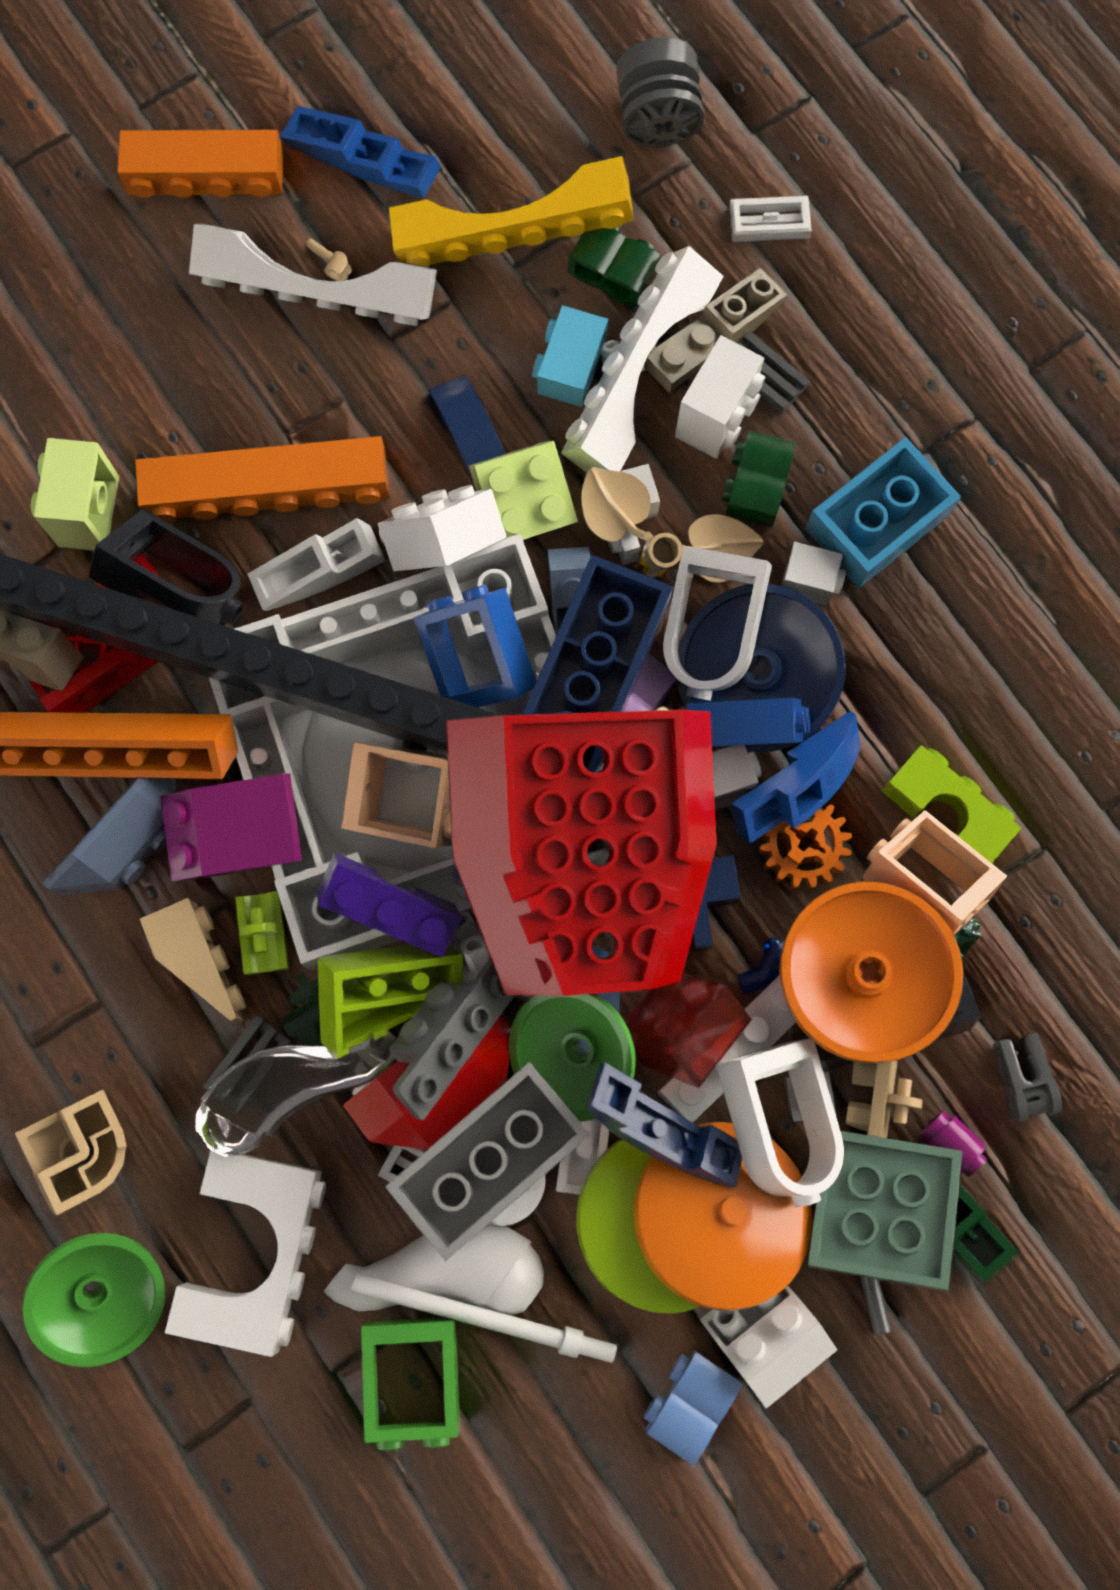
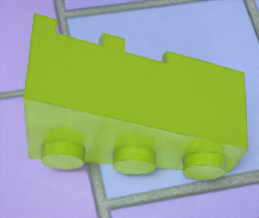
M410 944L317 957L321 1043L336 1059H339L350 1053L348 1049L371 1038L377 1040L387 1035V1030L412 1019L426 1001L428 993L438 986L440 982L463 984V954L450 944L443 957Z

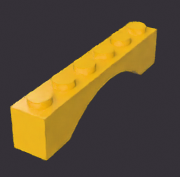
M622 156L584 164L569 180L552 193L529 205L510 211L489 214L463 213L444 208L427 199L389 208L393 251L400 263L426 268L432 264L446 261L460 262L469 256L483 253L497 254L505 251L507 248L520 245H539L545 240L562 236L576 237L590 230L600 228L613 229L620 227L623 223L634 221L629 180Z

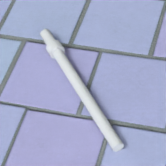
M355 1273L350 1290L358 1294L558 1348L559 1354L574 1358L581 1354L613 1363L616 1354V1344L583 1336V1330L568 1326L561 1330Z

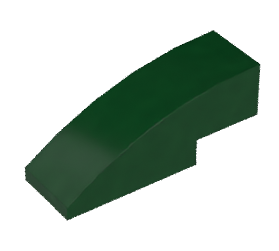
M959 1184L952 1252L984 1288L1017 1259L1018 1251L990 1222L983 1208Z

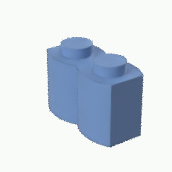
M695 1350L691 1352L689 1357L684 1354L679 1356L668 1375V1378L674 1381L664 1397L656 1394L643 1416L649 1422L645 1428L646 1433L693 1466L704 1452L719 1423L726 1415L743 1385L739 1380Z

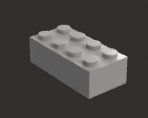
M529 1062L385 1187L441 1257L447 1261L583 1142L590 1133Z

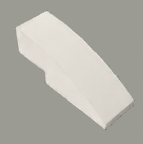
M356 518L323 538L316 534L247 575L262 609L269 611L339 585L381 564L386 559L371 526Z

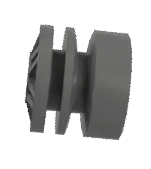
M660 37L636 43L623 52L617 61L616 74L619 96L621 97L620 109L623 132L627 138L642 146L664 147L683 142L696 134L703 125L704 107L702 104V92L699 88L698 60L693 47L680 39Z

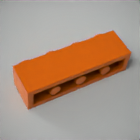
M120 130L118 175L127 195H135L142 198H148L153 195H174L182 198L190 197L191 195H214L216 197H228L230 195H253L256 197L282 195L284 153L277 130Z

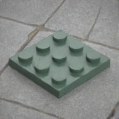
M840 1131L844 1147L843 1163L836 1180L828 1189L820 1193L821 1201L816 1203L808 1267L947 1292L949 1290L962 1151Z

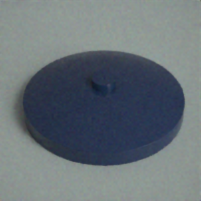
M768 584L753 658L745 675L734 685L723 690L713 691L711 701L686 696L687 685L678 680L679 694L684 706H687V703L778 698L801 699V707H808L810 714V733H803V741H805L826 723L840 700L846 677L844 648L833 622L815 602L791 588ZM754 585L739 586L716 596L698 611L687 626L678 648V654L685 671L696 680L711 681L727 674L735 665L741 648ZM801 742L745 745L747 752L765 753L784 750Z

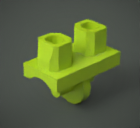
M278 891L235 897L244 975L289 969L283 911Z

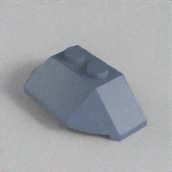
M136 778L42 884L59 895L119 890L125 884L130 885L134 883L144 872L146 867L144 863L154 851L160 852L167 846L160 796L176 792L175 778Z

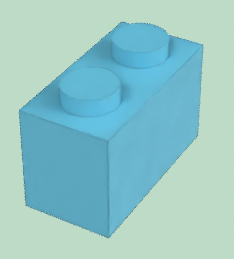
M562 305L557 320L551 318L545 334V342L549 344L545 355L539 353L534 364L532 377L537 378L539 395L583 408L585 397L588 394L601 357V348L607 339V318Z

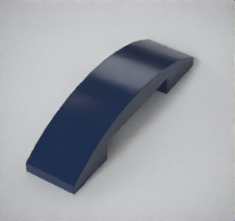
M466 375L429 389V394L444 426H447L474 485L469 466L506 453L477 393Z
M606 1063L600 1064L586 1106L600 1123L632 1146L674 1168L727 1188L736 1186L742 1163V1155L736 1138L713 1125L700 1127L639 1092L641 1083Z

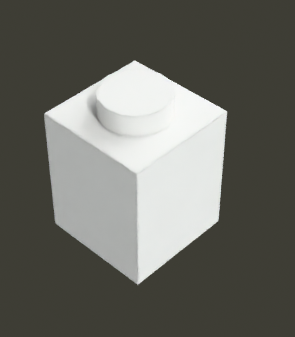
M794 542L788 557L781 586L791 588L810 598L813 602L827 606L833 593L840 594L844 583L846 570L839 569L843 554Z

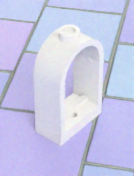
M683 545L664 636L663 653L671 673L680 682L687 685L686 696L711 701L713 691L723 690L734 685L749 669L772 568L768 561ZM693 574L754 585L738 659L727 674L711 681H699L690 676L683 668L678 654L679 640Z
M810 1038L790 1041L716 1064L743 1163L752 1181L768 1194L792 1196L795 1207L807 1206L821 1201L820 1193L828 1189L839 1175L843 1163L844 1147L815 1042ZM787 1070L810 1148L807 1169L796 1183L783 1173L777 1162L755 1085L756 1080Z

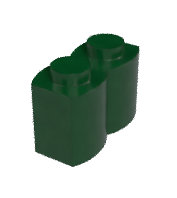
M618 227L613 229L600 228L586 231L581 235L568 257L567 272L579 281L594 288L602 289L609 296L629 306L636 307L640 295L649 286L656 274L655 268L660 261L661 255L656 252L654 246L648 241L627 238Z
M749 431L746 443L737 442L731 465L738 466L736 479L727 477L721 501L729 503L726 515L773 527L796 443Z

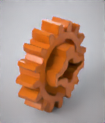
M830 804L824 811L821 809L816 811L809 817L813 819L811 822L801 823L795 829L785 822H781L760 837L767 840V843L758 848V854L769 855L770 859L763 867L765 870L775 867L779 871L775 878L776 882L779 883L785 877L791 878V889L795 890L801 881H805L808 890H813L816 888L817 878L825 885H828L833 880L829 870L840 874L845 869V866L838 859H848L851 856L852 851L842 847V844L848 842L852 838V834L847 832L841 833L839 828L845 823L846 819L841 817L834 820L831 817L834 810L833 805ZM825 828L830 835L832 848L826 844ZM777 836L778 840L784 843L786 854L784 859L781 857L777 847ZM807 836L812 841L809 844V848L802 851L797 846L800 840ZM811 863L816 867L820 866L818 869L808 871L796 869L799 864Z

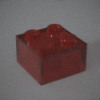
M683 971L681 982L651 989L640 1004L629 1013L625 1024L632 1037L635 1056L643 1066L700 1088L714 1070L716 1064L721 1061L752 1019L726 985Z

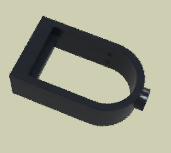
M145 509L140 510L95 546L88 577L108 589L223 626L227 623L233 625L243 611L244 604L236 599L241 581L235 566L221 554ZM143 552H146L207 588L216 596H197L185 592L134 562V560Z

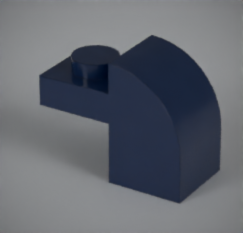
M734 855L715 857L712 860L691 940L692 953L707 951L713 946L707 908L736 904L741 898Z

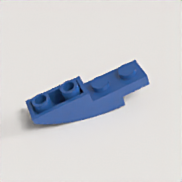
M849 711L787 752L789 766L732 803L738 833L742 839L751 844L781 822H785L795 829L818 811L836 793L850 774L861 748L855 713Z

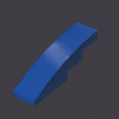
M297 106L280 135L283 143L323 163L369 182L420 198L425 197L441 168L436 156L403 149L398 138L368 132L360 120Z

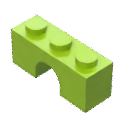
M921 745L881 792L912 818L929 803L940 802L948 805L954 810L958 818L956 835L990 863H993L1021 830V827L1014 822V815L1006 807L998 803L992 804L981 795V788L972 779L966 776L960 777L948 767L947 759L942 754L931 748L927 750Z

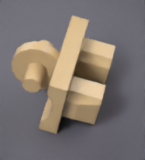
M897 1061L875 1064L854 1062L852 1084L874 1088L872 1105L853 1101L849 1102L846 1117L847 1125L868 1132V1136L887 1138L892 1105H895L893 1122L900 1124L907 1123L908 1108L922 1109L923 1100L910 1097L912 1080L899 1078L897 1094H893Z

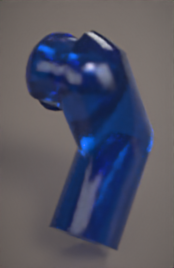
M773 937L765 941L763 944L764 957L760 967L737 974L738 982L744 995L768 987L780 975V956L784 944L782 939Z

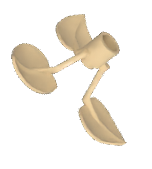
M591 467L583 482L581 505L585 522L594 535L607 542H616L623 538L629 530L634 536L643 539L646 542L643 548V558L650 567L646 576L654 578L659 570L675 565L680 560L683 545L675 535L660 533L653 536L650 532H644L635 526L644 521L650 511V495L646 486L638 478L626 472ZM705 515L694 521L688 529V540L691 546L695 548L752 558L763 545L762 538L753 529L734 518L724 515ZM699 575L701 578L709 582L721 583L729 581L725 579ZM662 621V623H661V625H660V628H659V630H658V632H657V635H658V633H659L660 630H661L663 621Z

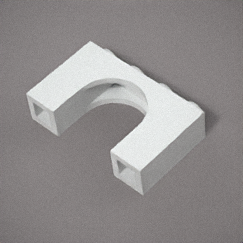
M211 1149L200 1195L249 1205L260 1211L269 1220L275 1231L278 1244L277 1259L269 1277L254 1291L232 1293L191 1283L176 1286L165 1330L166 1334L269 1357L277 1354L281 1346H288L294 1319L287 1317L292 1299L298 1301L305 1278V1273L298 1272L302 1254L309 1255L315 1236V1227L309 1226L313 1208L320 1209L326 1189V1182L320 1181L322 1171L222 1149Z

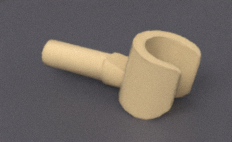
M312 238L309 239L306 246L328 263L324 269L325 274L333 281L346 280L352 271L350 265L347 264L348 259L346 255L341 251L332 253Z

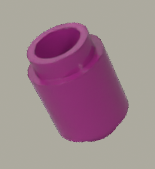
M944 1110L919 1134L926 1142L925 1145L962 1151L960 1174L964 1173L967 1177L972 1176L987 1160L982 1154L986 1145L955 1115L950 1117Z

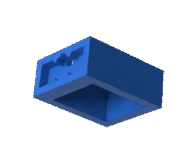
M487 585L478 586L462 592L463 600L453 602L452 596L448 595L428 602L429 611L413 617L440 696L480 708L519 698L533 690L537 681L505 587L489 592ZM478 610L501 678L468 687L445 619Z
M778 698L687 703V710L710 712L712 747L803 742V733H810L809 708L801 707V699Z

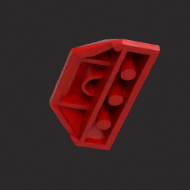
M500 1015L423 1120L415 1119L393 1092V1086L410 1065V1063L397 1061L348 1100L343 1107L369 1142L428 1150L506 1083L510 1058L509 1036L511 1027Z

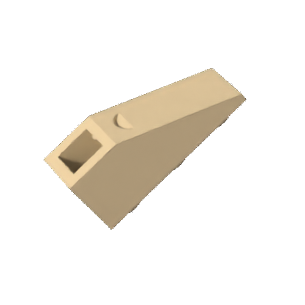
M187 898L140 918L155 959L230 1021L238 1024L244 1022L240 1010L245 1009L246 1004L236 984L230 986L225 970L230 968V964L220 944L214 946L209 931L214 929V925L207 908L204 905L198 907L197 903Z

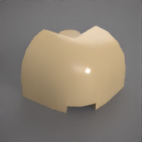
M104 1090L14 1133L32 1170V1175L54 1215H58L102 1192L114 1182L124 1163L127 1147L124 1133Z

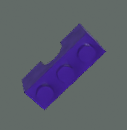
M334 853L316 892L319 906L440 957L444 956L462 918L456 904L419 888H415L413 892L398 887L380 877L375 869L337 853Z

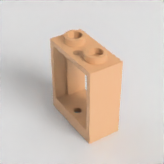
M353 742L341 829L431 848L452 846L448 756L378 742ZM386 758L442 769L433 830L378 819Z
M924 810L912 822L905 818L891 834L890 838L892 840L889 843L882 839L875 845L867 856L871 864L862 878L867 882L895 885L916 894L940 914L953 935H955L989 902L1007 875ZM912 848L964 890L965 893L951 906L897 860Z

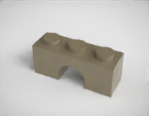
M0 610V664L5 660L20 670L28 680L62 691L84 658L60 629Z

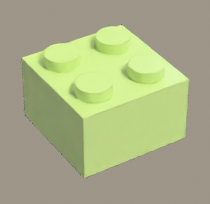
M47 438L45 453L42 452L38 458L40 483L38 492H34L31 498L32 515L58 547L95 550V546L110 534L119 475L97 442Z
M545 441L469 466L476 491L492 489L506 538L521 534L524 540L578 522L554 441Z

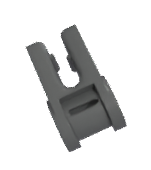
M1038 1033L1026 1034L1020 1039V1046L1024 1057L1022 1061L1026 1064L1029 1081L1023 1076L1017 1058L1019 1052L1015 1051L1013 1042L1009 1039L996 1041L993 1044V1049L1005 1089L1006 1104L1014 1122L1017 1124L1027 1122L1029 1116L1048 1113L1050 1116L1061 1114V1095L1052 1077ZM1034 1097H1039V1098H1040V1100H1036V1101H1031V1102H1028V1101H1027V1099L1034 1098Z

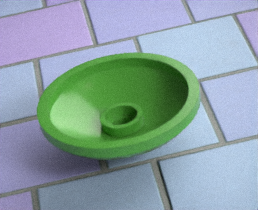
M597 994L534 996L519 1010L511 1027L509 1057L514 1075L530 1062L579 1122L596 1119L586 1106L600 1064L606 1063L632 1079L634 1078L636 1060L631 1034L619 1013L611 1004ZM581 1040L587 1043L589 1052L583 1050Z
M94 1233L76 1237L53 1249L40 1261L32 1272L26 1284L22 1302L23 1318L27 1333L34 1345L43 1354L59 1363L75 1367H94L111 1363L134 1351L154 1330L164 1307V1280L158 1263L152 1254L141 1244L128 1237L111 1233ZM89 1282L99 1283L98 1287L92 1291L83 1289Z

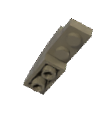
M759 268L707 304L702 316L650 351L643 367L668 393L688 378L693 382L720 335L735 343H741L749 331L753 333L785 301L787 294Z

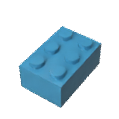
M904 437L816 507L810 515L805 530L822 549L843 554L840 569L846 570V575L860 588L946 519L955 508L961 496L918 449Z

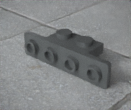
M491 958L470 985L440 982L438 986L434 987L428 993L426 1001L414 1017L401 1028L400 1035L389 1048L398 1062L410 1063L393 1086V1092L415 1119H425L515 996L504 994Z

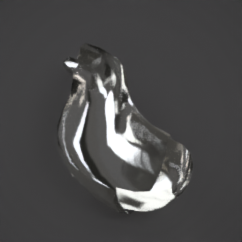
M384 1037L377 1040L371 1038L348 1049L350 1053L339 1059H336L324 1046H277L252 1053L235 1062L221 1074L200 1099L201 1105L196 1115V1133L200 1142L225 1157L242 1156L252 1151L265 1138L271 1139L283 1121L301 1107L320 1097L361 1087L386 1071L396 1061V1058L389 1050L393 1042L388 1041ZM254 1090L238 1113H236L240 1099Z

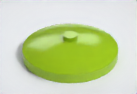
M620 1139L606 1149L596 1160L588 1172L580 1191L576 1212V1226L580 1248L585 1261L597 1280L610 1293L627 1304L657 1313H679L696 1309L700 1306L680 1298L657 1278L641 1252L634 1227V1198L639 1178L651 1156L625 1140Z

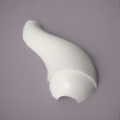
M488 1224L447 1261L441 1257L423 1235L395 1254L366 1267L345 1264L324 1290V1293L335 1302L356 1311L380 1310L398 1305L351 1292L355 1273L513 1316L524 1312L543 1287L544 1269L540 1256L530 1245V1240L509 1227Z

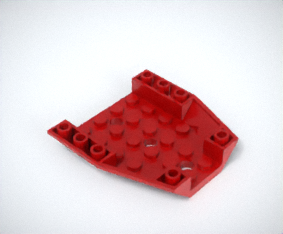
M657 710L506 715L447 720L446 734L452 859L504 994L571 996L649 990L681 982L717 845L710 712ZM590 746L597 747L604 755V765L597 773L588 771L583 764V754ZM596 839L603 840L609 849L608 859L600 866L592 864L587 856L588 846ZM607 932L613 939V950L607 957L599 959L592 951V941L599 933Z

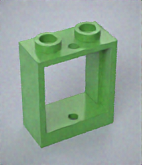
M436 1317L366 1321L361 1326L364 1443L376 1442V1449L378 1450L403 1448L404 1441L422 1440V1446L424 1447L449 1445L450 1438H458L460 1432L456 1320ZM442 1341L445 1421L379 1425L376 1345Z

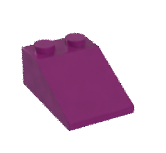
M290 773L193 788L160 796L172 881L210 878L302 861Z

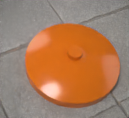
M856 882L836 887L820 895L799 914L785 938L780 956V984L791 1016L813 1042L824 1050L850 1061L870 1064L887 1063L917 1053L931 1044L946 1029L957 1010L961 998L963 965L959 947L949 926L940 914L925 900L906 889L891 884Z
M711 1122L698 1125L700 1127L713 1125L736 1138L733 1123ZM771 1140L781 1170L791 1181L796 1183L802 1177L798 1168L787 1153ZM652 1156L644 1167L637 1184L633 1216L636 1237L641 1252L657 1278L670 1291L692 1304L712 1310L724 1311L758 1305L781 1292L793 1280L805 1260L812 1235L811 1205L795 1207L792 1196H774L760 1189L748 1175L743 1159L736 1186L733 1188H727L698 1178Z

